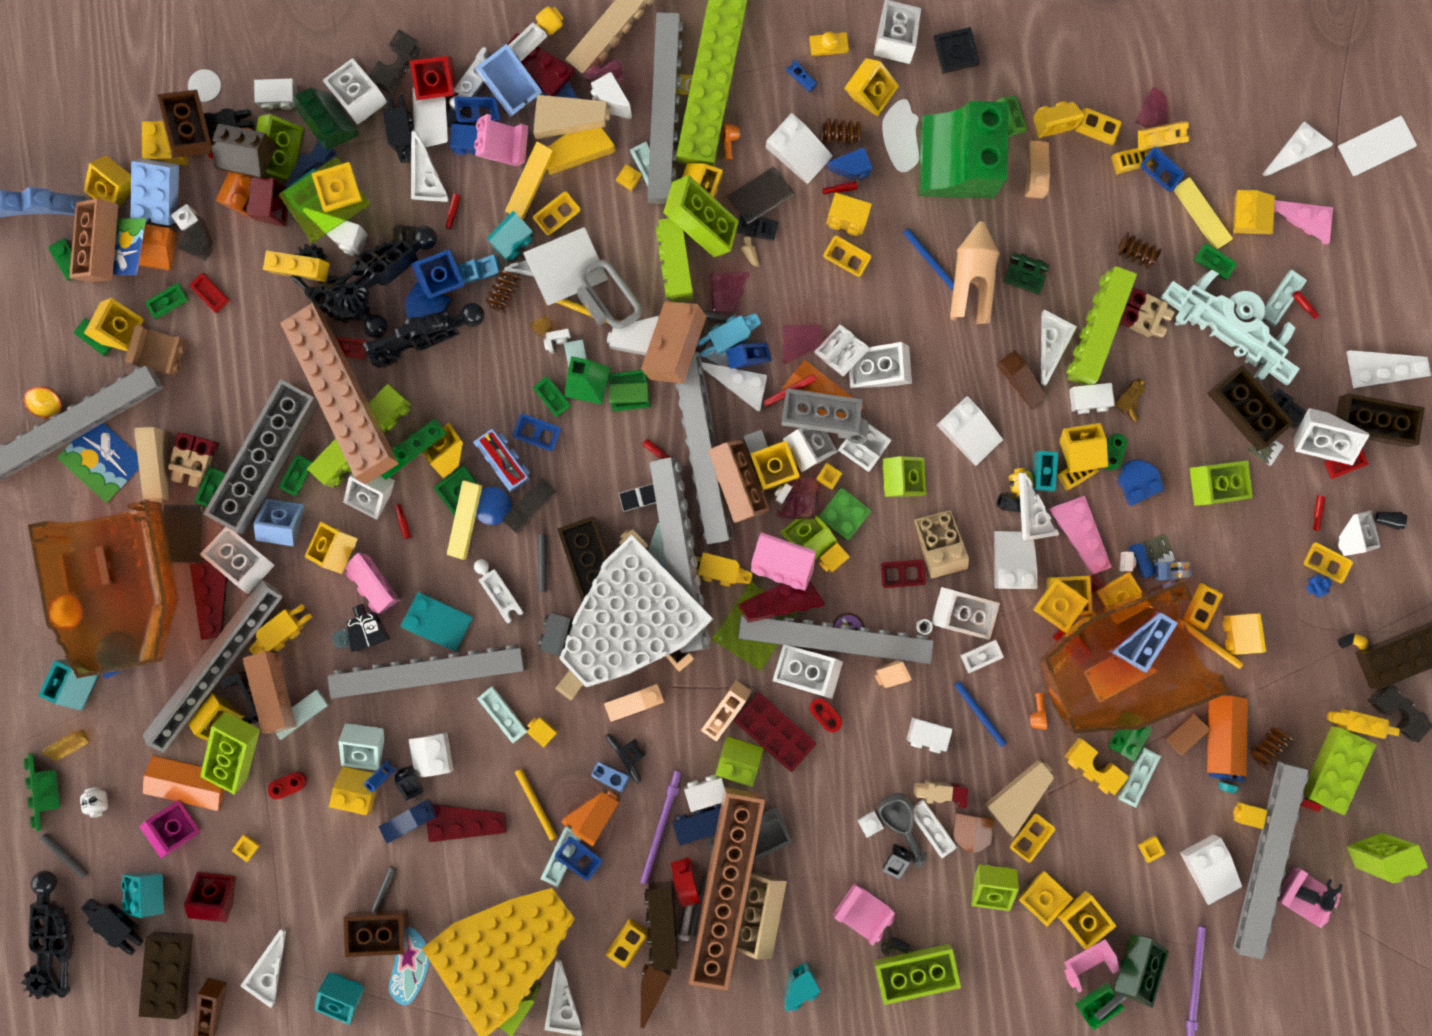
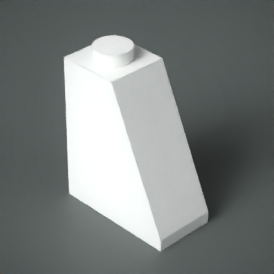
M659 316L635 321L622 329L613 327L612 332H609L607 337L610 349L646 355Z

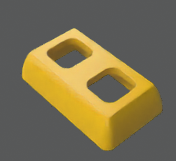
M1089 108L1082 109L1084 118L1075 128V131L1109 145H1114L1122 127V121ZM1089 114L1098 117L1095 127L1086 124ZM1106 121L1116 125L1113 134L1103 130Z
M565 191L537 212L533 219L543 232L550 236L580 212V208ZM564 203L568 204L572 209V212L566 217H563L558 211V208ZM549 215H552L557 221V224L552 228H548L543 222Z
M838 236L833 237L823 254L825 259L857 277L862 275L871 259L870 254ZM835 247L845 251L841 260H837L831 255ZM852 256L861 260L857 270L848 266Z
M1315 542L1310 547L1303 564L1338 583H1343L1353 562ZM1314 552L1322 555V560L1318 566L1310 562ZM1330 561L1340 565L1335 575L1327 571Z
M1200 583L1183 620L1201 631H1206L1220 604L1223 593L1204 583ZM1206 592L1216 595L1217 598L1213 605L1203 601ZM1198 609L1208 613L1204 623L1195 618Z
M1033 814L1011 843L1010 848L1030 863L1054 833L1055 827L1040 815ZM1034 822H1038L1044 828L1039 836L1034 835L1029 830ZM1023 837L1032 842L1028 851H1023L1018 847V843Z
M628 919L606 951V956L621 967L627 968L647 939L648 930L633 919ZM630 930L640 935L636 944H632L625 938ZM620 946L629 952L624 961L614 955Z

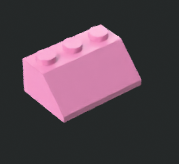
M761 532L752 559L751 572L805 591L813 574L816 551Z
M357 553L346 564L347 577L352 582L355 581L358 585V592L362 597L366 596L369 600L368 606L374 613L383 614L401 600L368 554Z

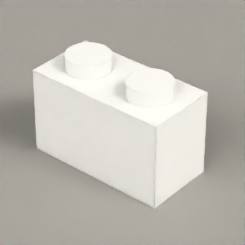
M293 79L254 80L255 103L260 109L266 111L273 110V108L291 110L292 107H295L294 95L298 93V85Z
M1112 383L1076 386L1069 389L1072 412L1078 411V414H1088L1090 410L1097 409L1098 413L1109 411L1108 408L1115 406Z
M912 717L906 740L911 742V746L922 749V745L930 747L929 751L940 754L941 750L947 752L952 729Z
M714 774L706 777V781L698 782V780L687 783L684 791L691 812L722 803L725 788L722 777H717Z

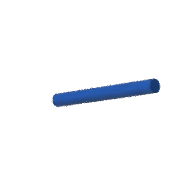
M909 228L903 232L906 238L948 287L953 290V279Z
M961 681L955 683V688L1000 747L1004 746L1007 742Z

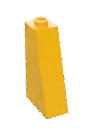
M602 127L565 134L548 146L555 152L546 171L549 175L612 154L616 151L615 145Z

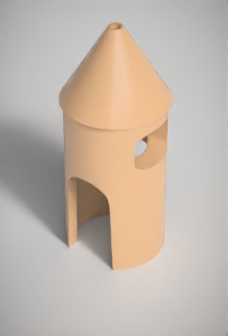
M980 221L956 250L958 254L950 319L954 321L957 317L965 316L970 283H973L978 288L976 324H987L991 320L996 263L1000 253L985 222Z

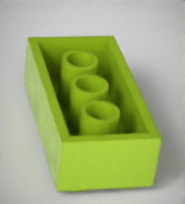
M690 175L672 182L663 213L713 257L730 252L739 221Z
M670 218L658 220L659 226H655L657 242L662 243V245H658L660 261H664V264H661L663 280L667 279V282L664 283L666 298H670V302L693 300L684 232Z
M225 711L211 727L200 777L235 795L248 779L260 729Z
M1331 726L1310 772L1308 782L1305 784L1304 798L1320 804L1333 812L1345 815L1376 744L1343 728Z
M1383 832L1347 846L1355 868L1391 883L1401 882L1404 877L1418 875L1422 873L1421 870L1428 868L1418 844Z
M949 944L873 960L884 1005L961 988L953 949Z

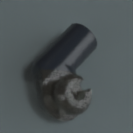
M892 937L883 941L880 947L884 955H889L890 952L896 949L907 953L910 944Z

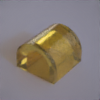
M546 315L530 323L532 330L539 337H546V333L552 331V325Z

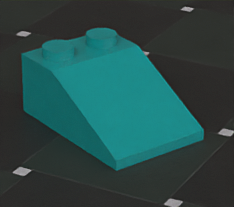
M417 592L400 627L456 652L473 617L424 592Z

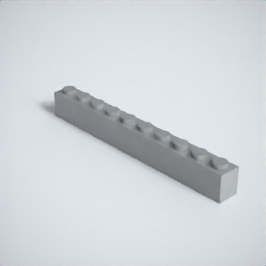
M657 12L647 197L648 203L666 204L672 180H676V168L672 167L673 161L677 160V149H673L674 143H677L678 131H674V125L678 124L679 113L675 112V106H679V94H676V87L680 88V76H677V69H681V57H678V51H682V39H679V33H683V21H679V13Z
M694 352L684 384L675 383V387L679 391L680 399L678 403L683 412L682 424L687 434L685 441L690 450L689 462L693 466L694 471L692 479L697 488L696 500L700 504L701 509L699 517L704 525L703 538L707 541L708 545L735 539L729 507L721 485L716 479V471L708 452L709 449L717 446L701 356L699 352Z
M139 366L134 369L132 374L121 376L117 379L116 383L102 387L97 394L86 396L83 402L67 407V411L62 414L58 413L51 416L48 422L37 424L33 427L32 431L22 433L16 437V440L2 444L0 446V481L162 390L164 387L154 369L148 366Z
M671 457L650 462L667 571L703 608L704 598L700 594L699 588L701 580L696 570L698 563L693 552L694 540L690 534L691 522L687 517L686 511L688 510V503L684 499L683 493L685 485L680 475L682 471L681 464L678 459ZM706 627L685 647L681 648V653L710 649L709 644L711 640Z
M264 580L259 582L144 732L143 737L146 745L162 753L165 752L283 596L276 587Z
M743 615L740 616L738 639L931 664L933 641L928 640V636L924 635L910 638L909 633L898 632V635L895 636L890 635V631L886 630L872 633L871 628L860 627V630L857 631L852 630V626L848 625L834 628L833 623L822 622L821 626L814 625V621L803 620L802 623H796L795 618L784 617L783 621L776 620V616L748 623Z
M517 644L506 646V650L501 651L498 650V647L488 648L487 653L480 654L479 650L467 651L468 655L460 656V653L448 654L449 658L441 659V655L429 657V661L422 662V658L411 659L410 664H403V661L391 662L389 667H384L383 664L372 665V669L365 670L364 666L352 668L353 672L345 673V669L334 670L333 675H328L330 699L525 671L523 647L518 648Z
M1281 761L1277 763L1266 808L1268 810L1264 828L1261 829L1233 949L1240 955L1263 960V956L1267 951V939L1272 931V918L1276 914V902L1281 894L1280 885L1282 878L1286 874L1285 865L1290 857L1289 848L1291 841L1295 837L1294 828L1300 815L1299 807L1300 803L1303 802L1304 787L1309 779L1308 769L1299 765Z

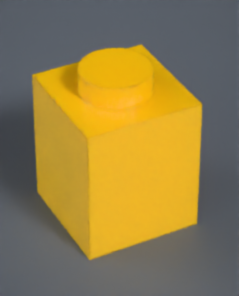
M835 543L819 557L821 561L819 565L825 572L828 570L833 572L849 558V555L838 543Z
M542 716L538 719L534 717L527 725L530 728L527 733L543 748L559 732Z
M1238 802L1233 811L1234 821L1263 829L1268 810Z

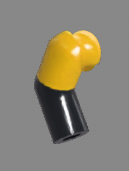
M1356 633L1348 634L1337 640L1341 648L1354 644L1360 650L1367 649L1369 643L1366 637Z

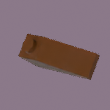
M1013 350L996 364L1031 409L1046 398L1030 368L1016 350Z
M645 964L640 973L642 976L640 1027L643 1029L671 977V970L653 971V964Z
M208 977L200 989L197 997L194 1036H215L225 999L227 982Z

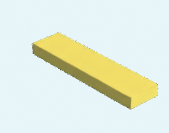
M1190 177L1176 186L1174 189L1175 194L1214 249H1219L1233 239Z
M467 480L462 481L447 555L462 560L467 558L483 485Z

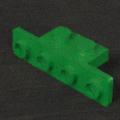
M436 419L430 421L419 431L412 432L407 437V440L403 443H398L392 448L399 464L381 474L383 479H389L446 435V431Z
M28 753L26 758H23L24 770H28L29 776L25 778L26 789H30L31 797H27L28 808H32L33 816L30 817V827L34 828L36 832H40L39 812L60 808L56 769L35 772L33 754Z

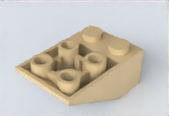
M951 510L914 519L931 579L968 569L969 557Z

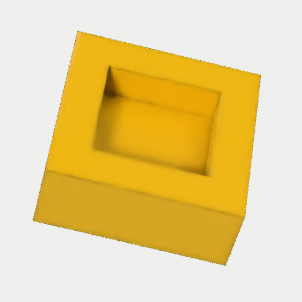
M625 164L616 178V182L633 191L642 174Z
M826 463L815 480L832 490L842 472Z
M244 834L234 846L232 852L248 862L261 845L247 834Z
M1152 836L1137 844L1148 863L1165 855L1156 836Z

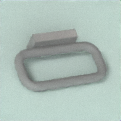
M597 260L581 270L579 274L581 287L577 289L578 298L598 326L604 324L606 319L612 327L622 329L640 318L642 314L640 302L609 261ZM600 267L605 268L635 309L632 315L622 321L614 319L586 280V276Z

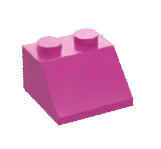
M179 800L147 819L139 826L161 859L201 832Z

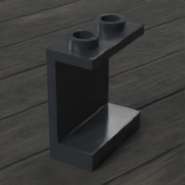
M246 671L237 672L221 680L223 688L240 685L252 711V714L241 720L249 724L258 722Z

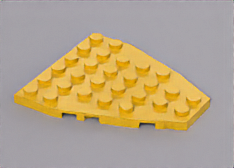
M553 888L507 900L457 921L425 945L422 950L478 1036H488L519 1009L518 1005L523 997L529 995L531 992L529 990L536 979H540L557 953V946L561 940H564L567 930L571 927L575 918Z

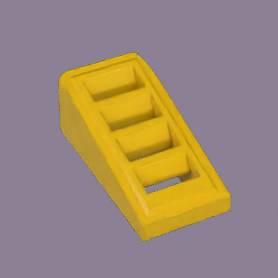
M1135 148L1114 153L1111 159L1116 175L1139 169L1140 164L1143 162L1141 153L1144 152L1146 157L1150 152L1149 149L1142 151ZM1135 154L1138 156L1139 163L1136 162ZM1128 156L1131 157V160H1132V163H1133V164H1131V165H1130ZM1121 158H1124L1126 166L1123 165ZM1150 158L1146 166L1153 165L1152 158Z
M1066 468L1059 472L1057 477L1067 491L1095 475L1099 470L1092 469L1090 473L1086 470L1084 471L1085 476L1082 475L1081 471L1077 472L1079 476L1077 480L1074 473H1070L1069 468ZM1067 473L1070 474V476H1071V478H1072V480H1073L1074 482H1072V483L1070 482V480L1068 479V477H1067V475H1066Z

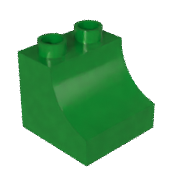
M969 101L965 106L954 111L923 115L920 122L918 196L994 199L1007 180L1009 102Z

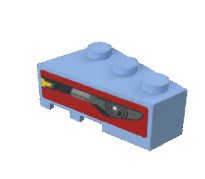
M491 429L473 442L481 450L484 458L491 464L510 492L515 491L530 480L528 476L530 471L524 464H519L517 461L519 456L513 448L509 450L506 445L508 441L502 433L498 434L495 430Z
M1154 612L1108 651L1140 671L1147 673L1177 625V622L1161 612Z

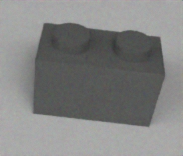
M550 612L549 616L546 615L543 626L546 627L545 633L540 635L538 645L541 646L540 650L561 656L574 618Z

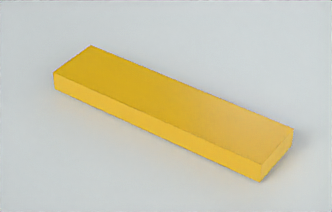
M536 142L505 212L510 214L514 211L522 220L524 219L555 151L540 142Z

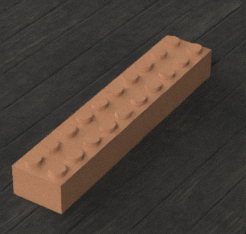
M311 303L281 322L280 324L354 477L367 484L398 465L399 463L325 314L316 305Z
M728 787L724 788L688 972L690 985L728 991L765 804V798L762 793Z

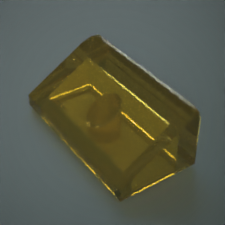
M77 730L44 748L41 752L45 756L58 761L90 741L84 730Z

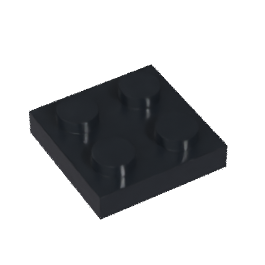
M971 27L934 35L933 39L942 74L980 64Z

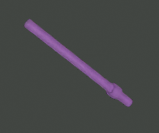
M674 771L671 784L667 787L666 793L668 794L640 881L642 884H648L674 797L677 796L679 791L678 784L682 775L680 771Z
M1198 926L1189 1017L1186 1019L1185 1026L1187 1028V1036H1195V1030H1198V1021L1196 1020L1206 927Z

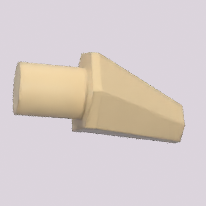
M744 237V246L741 247V250L751 265L759 266L755 247L751 246V237Z

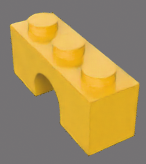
M266 251L263 270L278 275H295L310 280L327 282L330 263L318 258Z
M1078 738L1065 754V757L1069 760L1067 763L1076 770L1080 768L1084 772L1082 775L1090 782L1096 781L1099 784L1098 788L1106 795L1108 792L1115 795L1129 777L1111 763H1108L1102 770H1095L1093 760L1098 751L1084 740Z

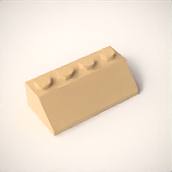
M751 872L736 951L754 959H772L787 883L786 880L771 875Z

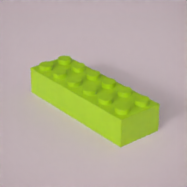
M1115 266L1110 271L1108 270L1105 275L1101 276L1098 284L1101 287L1092 299L1094 306L1092 310L1088 311L1085 319L1088 321L1087 325L1082 328L1079 338H1081L1080 344L1076 345L1072 354L1075 356L1073 363L1070 362L1066 370L1068 374L1067 380L1083 386L1093 385L1098 382L1136 279V273Z
M389 384L369 403L384 434L388 430L391 431L397 425L396 421L401 416H406L411 410L409 407L412 405ZM336 439L307 468L323 485L333 488L341 485L345 480L344 476L348 472H352Z

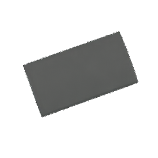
M777 806L762 814L753 861L793 843ZM715 835L706 839L711 849V852L713 849Z

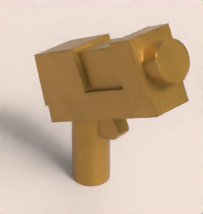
M1140 378L1133 380L1130 387L1115 402V407L1119 408L1123 414L1128 412L1132 422L1139 420L1135 410L1139 403L1136 401L1146 390L1143 386L1144 381Z

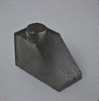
M195 214L198 221L187 228L178 248L187 254L206 261L207 257H210L212 254L213 242L204 219Z

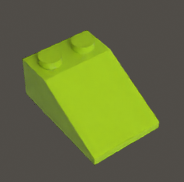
M1248 460L1190 468L1194 506L1253 498Z

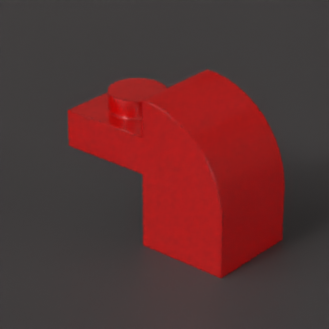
M685 858L670 862L673 881L681 907L700 903L690 859Z

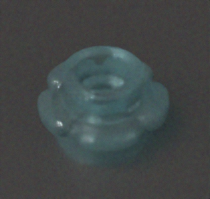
M345 630L335 632L332 635L333 645L336 648L348 647V633Z

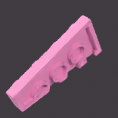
M1085 496L1048 509L1092 574L1112 568Z

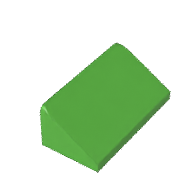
M1016 95L1002 97L996 101L1009 102L1008 137L1028 131Z
M648 383L609 384L610 404L648 402Z

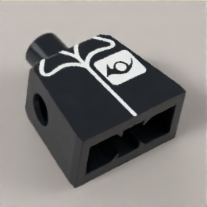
M364 604L352 607L355 618L346 622L351 652L390 640L376 612L367 614Z

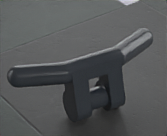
M607 734L605 739L619 755L634 782L639 783L641 777L634 763L646 755L645 752L640 750L636 739L622 747L612 734ZM630 749L634 753V756L631 758L627 754V751Z

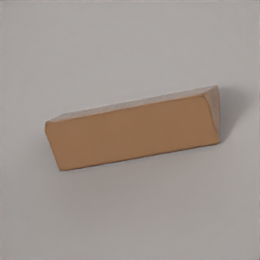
M1192 714L1165 740L1178 754L1183 755L1209 732L1210 728L1195 714Z

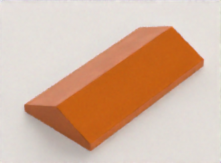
M806 360L802 362L781 389L784 390L814 373L817 380L800 390L853 398ZM823 409L817 410V413L820 415L827 414ZM843 412L836 413L839 418L846 417Z
M1209 695L1208 727L1210 731L1208 732L1207 773L1247 776L1248 699L1236 696Z
M152 755L144 774L143 794L173 801L179 800L181 803L216 811L220 809L224 789L200 777L202 766Z

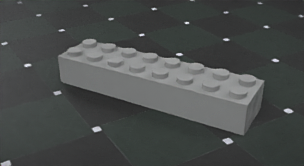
M282 379L279 380L203 513L204 515L236 533L244 534L316 409L318 400L315 397Z

